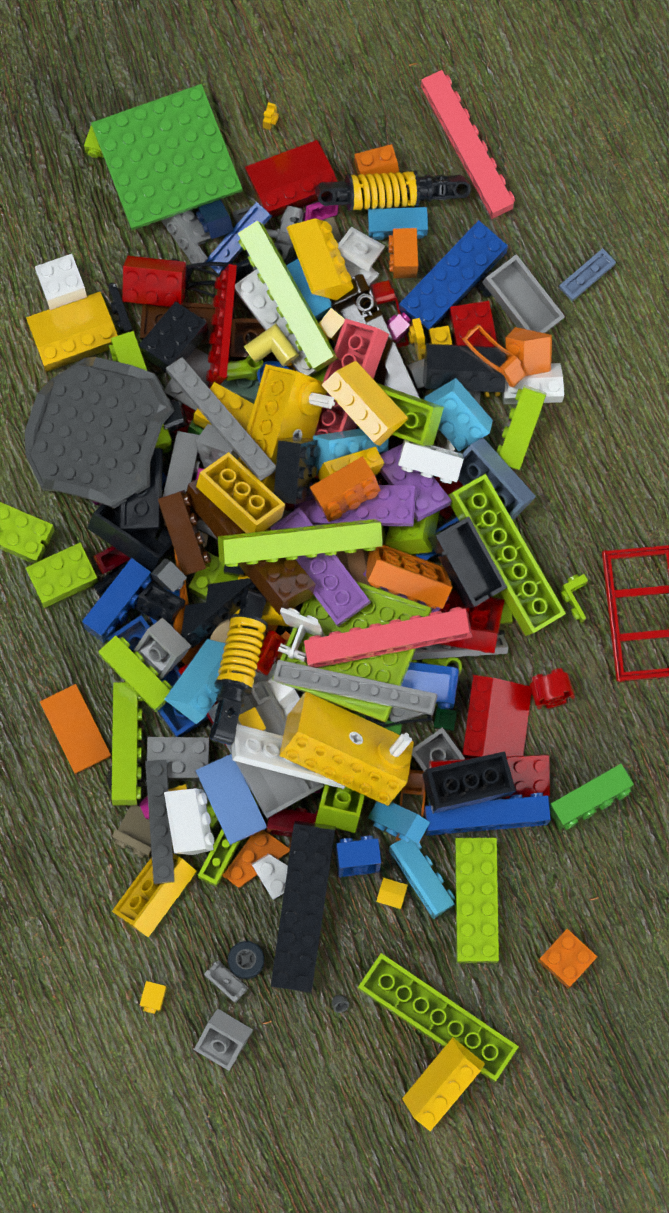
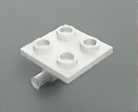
M281 608L280 612L285 623L297 628L298 631L292 648L281 643L278 652L287 654L291 659L296 658L305 662L307 659L306 653L297 649L305 632L314 636L320 635L324 637L318 620L312 616L307 615V617L299 615L300 613L295 609L288 608L287 610Z

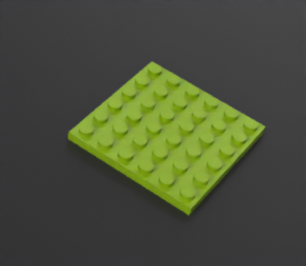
M355 581L371 603L339 627L314 594L312 598L303 603L299 614L304 617L309 615L316 618L325 637L329 636L331 632L340 631L345 633L349 632L351 628L360 627L365 629L376 623L385 625L396 619L405 621L410 620V617L416 615L422 617L430 616L432 609ZM293 628L286 646L292 648L298 631L297 628ZM305 632L297 650L306 653L304 641L309 640V637L314 635ZM416 648L319 667V669L401 686ZM284 653L280 659L286 662L309 666L307 659L305 662L296 658L291 659ZM280 683L302 692H309L321 699L383 722H387L392 709L391 706Z

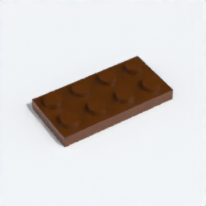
M183 302V307L207 322L209 333L200 344H210V335L214 328L211 325L213 314H215V307H213V304ZM142 304L140 340L147 336L170 307Z

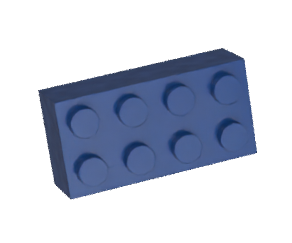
M131 558L83 619L84 629L103 643L108 640V637L116 632L115 628L118 624L122 625L129 616L127 615L129 610L136 608L138 596L153 581L151 572Z
M373 836L361 837L360 841H353V838L341 839L340 843L336 844L338 877L379 873L381 857L378 838L374 839Z

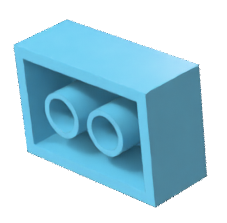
M457 378L425 396L424 400L444 407L438 429L458 451L490 434L492 418Z

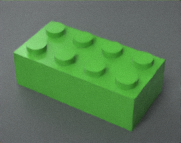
M619 764L551 803L549 806L550 814L559 830L563 828L569 830L577 825L578 819L583 818V820H586L594 815L596 809L604 810L612 805L611 803L614 802L615 798L621 800L628 796L634 784L623 765Z

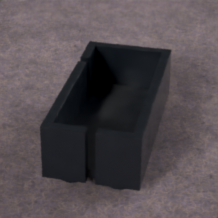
M102 504L93 513L87 529L129 558L137 561L151 573L174 550L166 526L162 529L158 540L155 538L159 529L127 531L120 529L121 505L112 508Z
M469 516L459 519L428 537L436 554L441 553V556L438 558L466 609L479 605L489 599V597L507 588Z

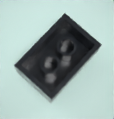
M175 301L139 344L142 356L167 373L166 367L182 357L186 361L209 333L207 322Z
M302 437L278 440L274 494L282 502L299 504L312 500L313 493L310 486L313 485L314 477L317 473V467L315 466L319 451L317 440Z

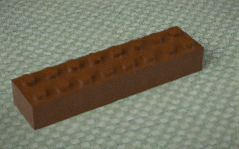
M198 479L188 484L186 494L188 493L191 498V506L217 538L218 536L245 533L196 487ZM284 557L278 558L276 562L258 560L257 564L238 563L279 615L281 614V608L288 610V608H293L312 598L316 584L296 559L286 560Z

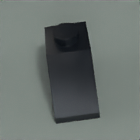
M175 399L170 400L175 411L163 423L165 429L170 432L189 425L182 403L176 402Z

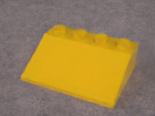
M101 292L88 295L86 298L58 308L48 309L26 317L46 372L110 350L109 345H112L111 338L118 336Z

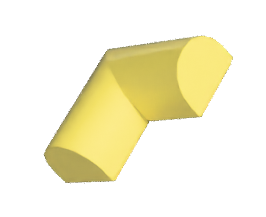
M276 323L244 346L255 363L273 352L283 367L299 357L297 351Z

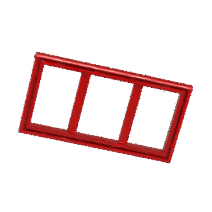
M669 545L602 551L617 682L669 677V668L624 672L621 642L669 637V629L620 634L615 599L669 593V585L614 590L611 560L666 555L669 579Z

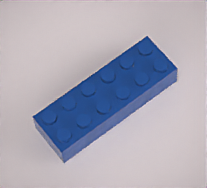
M478 220L399 303L400 312H405L411 320L420 318L423 332L428 336L429 329L436 328L449 314L450 307L457 306L485 274L507 253L508 245Z
M140 615L109 636L108 640L110 641L115 635L119 639L123 637L131 645L129 649L133 652L150 627L142 615ZM176 665L162 680L159 677L158 679L161 682L166 680L173 687L181 676L178 671L179 668ZM168 702L157 711L175 737H183L209 719L206 715L199 723L195 724Z
M533 793L531 797L523 798L522 795H512L510 799L502 800V798L434 814L432 813L430 803L424 809V819L430 822L426 829V836L545 826L551 820L548 796H543V793Z

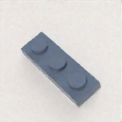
M602 248L560 284L559 289L571 301H574L616 264V261Z

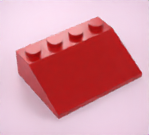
M318 140L245 167L259 204L272 215L271 218L284 214L287 206L300 208L318 201L315 188L319 183L338 182ZM329 191L323 192L321 196H327Z
M451 591L449 594L450 598L445 603L443 609L439 611L446 613L450 612L452 608H466L457 591ZM489 597V599L479 605L467 608L472 637L441 643V645L477 650L484 653H495L505 600Z
M473 675L462 755L465 759L504 751L506 756H523L532 693L530 686L492 677Z

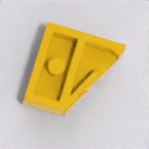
M420 318L412 319L408 337L410 344L414 343L419 361L425 358V336Z

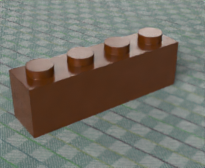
M182 490L159 498L158 502L182 573L188 575L210 567L211 558L208 551L204 549L203 544L205 541L203 534L198 532L196 526L198 519L196 514L191 511L190 505H192L189 494Z

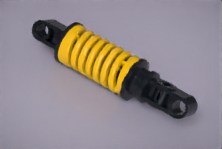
M416 170L403 173L396 172L395 174L392 172L388 174L381 173L380 175L378 173L373 175L359 174L358 176L346 174L344 181L321 182L315 188V194L322 205L346 204L348 211L361 210L363 207L364 209H369L370 206L372 209H376L377 206L380 209H383L385 206L386 208H391L392 205L394 208H398L400 204L402 207H406L408 204V206L414 208L419 206L420 201L431 202L434 199L465 198L471 192V187L463 175L430 176L425 174L423 177L418 176ZM464 184L461 189H456L458 185ZM329 191L327 196H321L323 192Z
M248 587L243 592L239 614H232L229 618V631L227 632L226 645L223 649L224 653L222 654L218 670L219 676L214 683L215 687L220 691L216 697L218 706L210 731V739L227 745H231L235 739L240 709L245 705L244 697L251 695L253 692V678L256 675V663L259 661L258 656L261 653V641L264 639L263 632L268 627L267 622L261 619L267 599L260 591Z

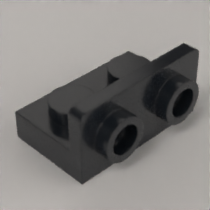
M151 582L138 596L136 609L156 621L163 618L172 626L174 617L185 606V600Z

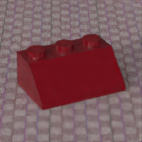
M287 807L269 817L267 833L292 837L294 822L315 823L318 811H316V814L308 813L307 809L296 808V811L288 810Z

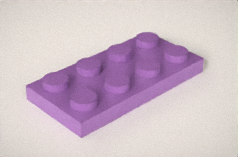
M401 444L380 455L384 461L380 473L389 485L416 486L414 518L418 522L450 506L452 500L433 476L428 478L420 475V471L413 470V472H407L401 469L402 466L398 465L403 445Z

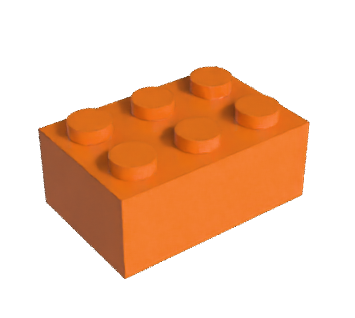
M363 456L310 486L316 503L328 522L337 520L343 513L358 508L361 503L375 498L378 492L381 491L374 473Z

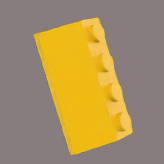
M315 218L286 227L312 294L338 300L354 288L351 276L345 267V260L340 254L338 243L334 239L332 227L328 222Z
M357 361L337 370L322 384L324 389L334 397V400L364 433L379 446L409 419Z
M173 853L175 883L154 884L151 857L111 912L140 933L149 937L175 900L180 896L188 882L191 881L196 870Z
M452 1037L404 1095L402 1100L414 1119L431 1131L480 1073L485 1063Z

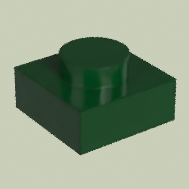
M437 707L433 728L441 729L443 727L445 731L453 732L457 711Z

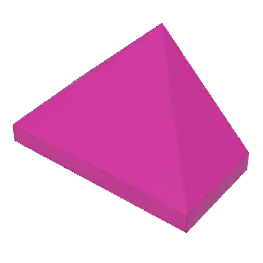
M320 202L306 206L305 221L315 218L324 220L336 216L338 205L324 206Z

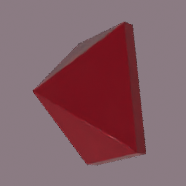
M113 546L107 547L93 556L102 574L131 559Z

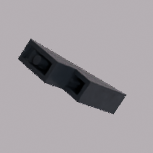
M250 578L208 584L205 603L185 605L181 636L191 645L190 648L197 646L209 634L214 632L220 623L228 620L232 614L240 609L241 598L247 587L259 591Z

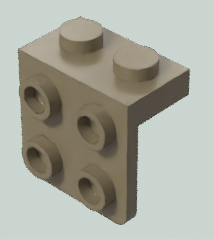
M131 805L118 830L115 829L112 835L113 840H115L114 844L124 849L126 846L133 849L132 853L141 858L144 856L150 858L152 854L150 821L144 817L141 807Z

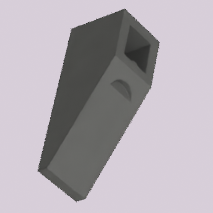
M164 559L151 573L153 582L156 585L172 592L182 588L185 583L184 580L187 578L167 559Z

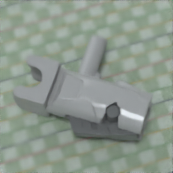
M287 206L281 218L280 229L276 231L266 228L269 236L276 238L274 245L284 261L294 257L295 254L294 246L286 227L305 221L306 212L292 206Z

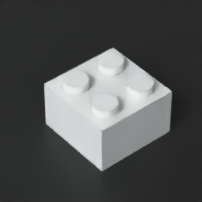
M72 254L35 266L37 277L50 310L87 297Z

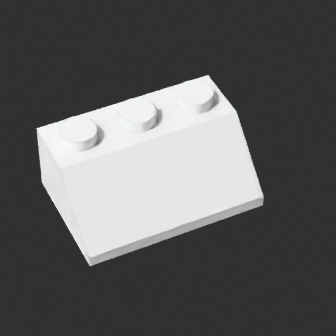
M551 363L550 372L525 376L515 387H510L506 381L505 391L502 392L503 404H517L518 401L515 400L518 389H523L524 385L546 392L544 403L562 402L564 398V384L561 363Z
M404 439L398 465L402 466L401 469L404 471H420L422 476L432 478L434 475L441 477L440 481L451 484L452 481L457 482L464 458L463 454L434 445L422 446Z
M194 788L164 792L174 853L194 855L214 850V837L209 825L211 818L209 813H207V796L204 790Z

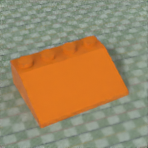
M384 544L376 547V550L368 552L366 577L370 585L376 588L382 586L396 595L401 593L415 602L420 600L434 609L436 607L443 609L452 589L448 574L443 566Z

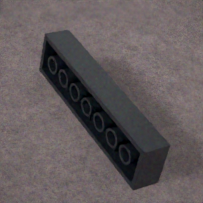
M302 821L294 822L271 987L312 993L336 826Z

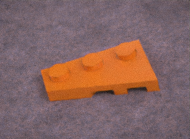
M264 830L251 835L222 877L240 888L257 876L251 865L268 853L280 859L290 852V848Z

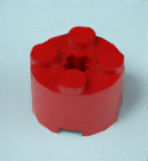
M562 668L552 670L551 674L545 676L538 674L531 678L532 682L529 686L537 709H541V706L546 705L547 709L566 704L567 698H575L567 672H563Z

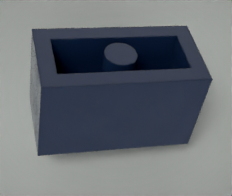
M221 199L198 207L199 212H196L198 221L201 223L204 233H209L211 239L234 231L229 214Z

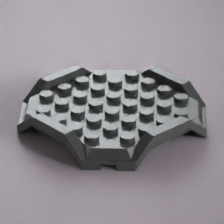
M84 358L49 380L37 393L25 429V455L44 491H57L116 508L126 502V498L134 493L139 494L150 487V461L163 423L175 410L169 398L166 397L158 376L154 373L129 364L103 358Z

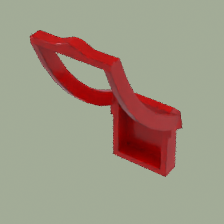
M389 280L370 285L372 295L377 304L395 300L398 315L401 314L397 297ZM407 335L404 336L406 342L397 344L399 348L409 345Z

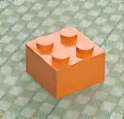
M417 228L393 229V234L389 235L388 253H392L389 256V272H393V279L417 278Z
M566 929L541 956L538 962L566 988H570L598 956L572 932Z

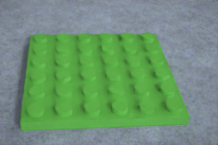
M202 84L91 123L131 231L243 191Z

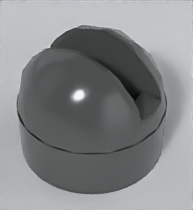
M344 995L333 997L331 1002L335 1012L341 1013L349 1008V1002Z

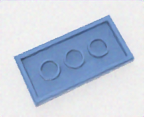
M231 754L195 770L229 845L267 828L244 776L236 762L232 760Z

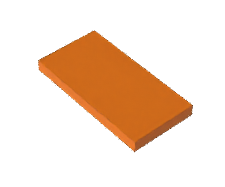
M76 684L40 701L75 774L112 757Z

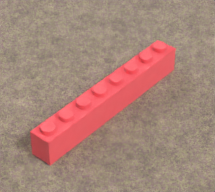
M442 70L421 80V89L491 219L512 210L515 198L511 191H507L505 187L506 182L502 174L499 175L496 171L497 165L492 157L489 158L487 154L488 148L484 141H480L477 127L469 121L470 115L467 109L462 108L460 104L461 98L457 91H453L450 77L445 75Z
M456 607L446 613L436 611L430 613V616L422 617L416 615L410 617V620L401 621L396 619L385 625L376 623L365 629L356 627L351 628L349 632L345 633L336 631L329 633V636L325 637L320 635L311 636L309 640L304 641L307 663L310 667L319 668L471 638L468 613L466 609Z

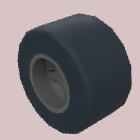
M242 941L235 944L228 954V965L231 972L241 979L256 977L264 967L265 958L263 951L257 944L251 941Z

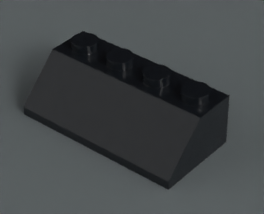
M426 343L422 381L425 388L438 389L457 378L467 391H505L506 379L504 375L481 360L467 345ZM473 346L481 355L498 367L506 361V354L497 347Z

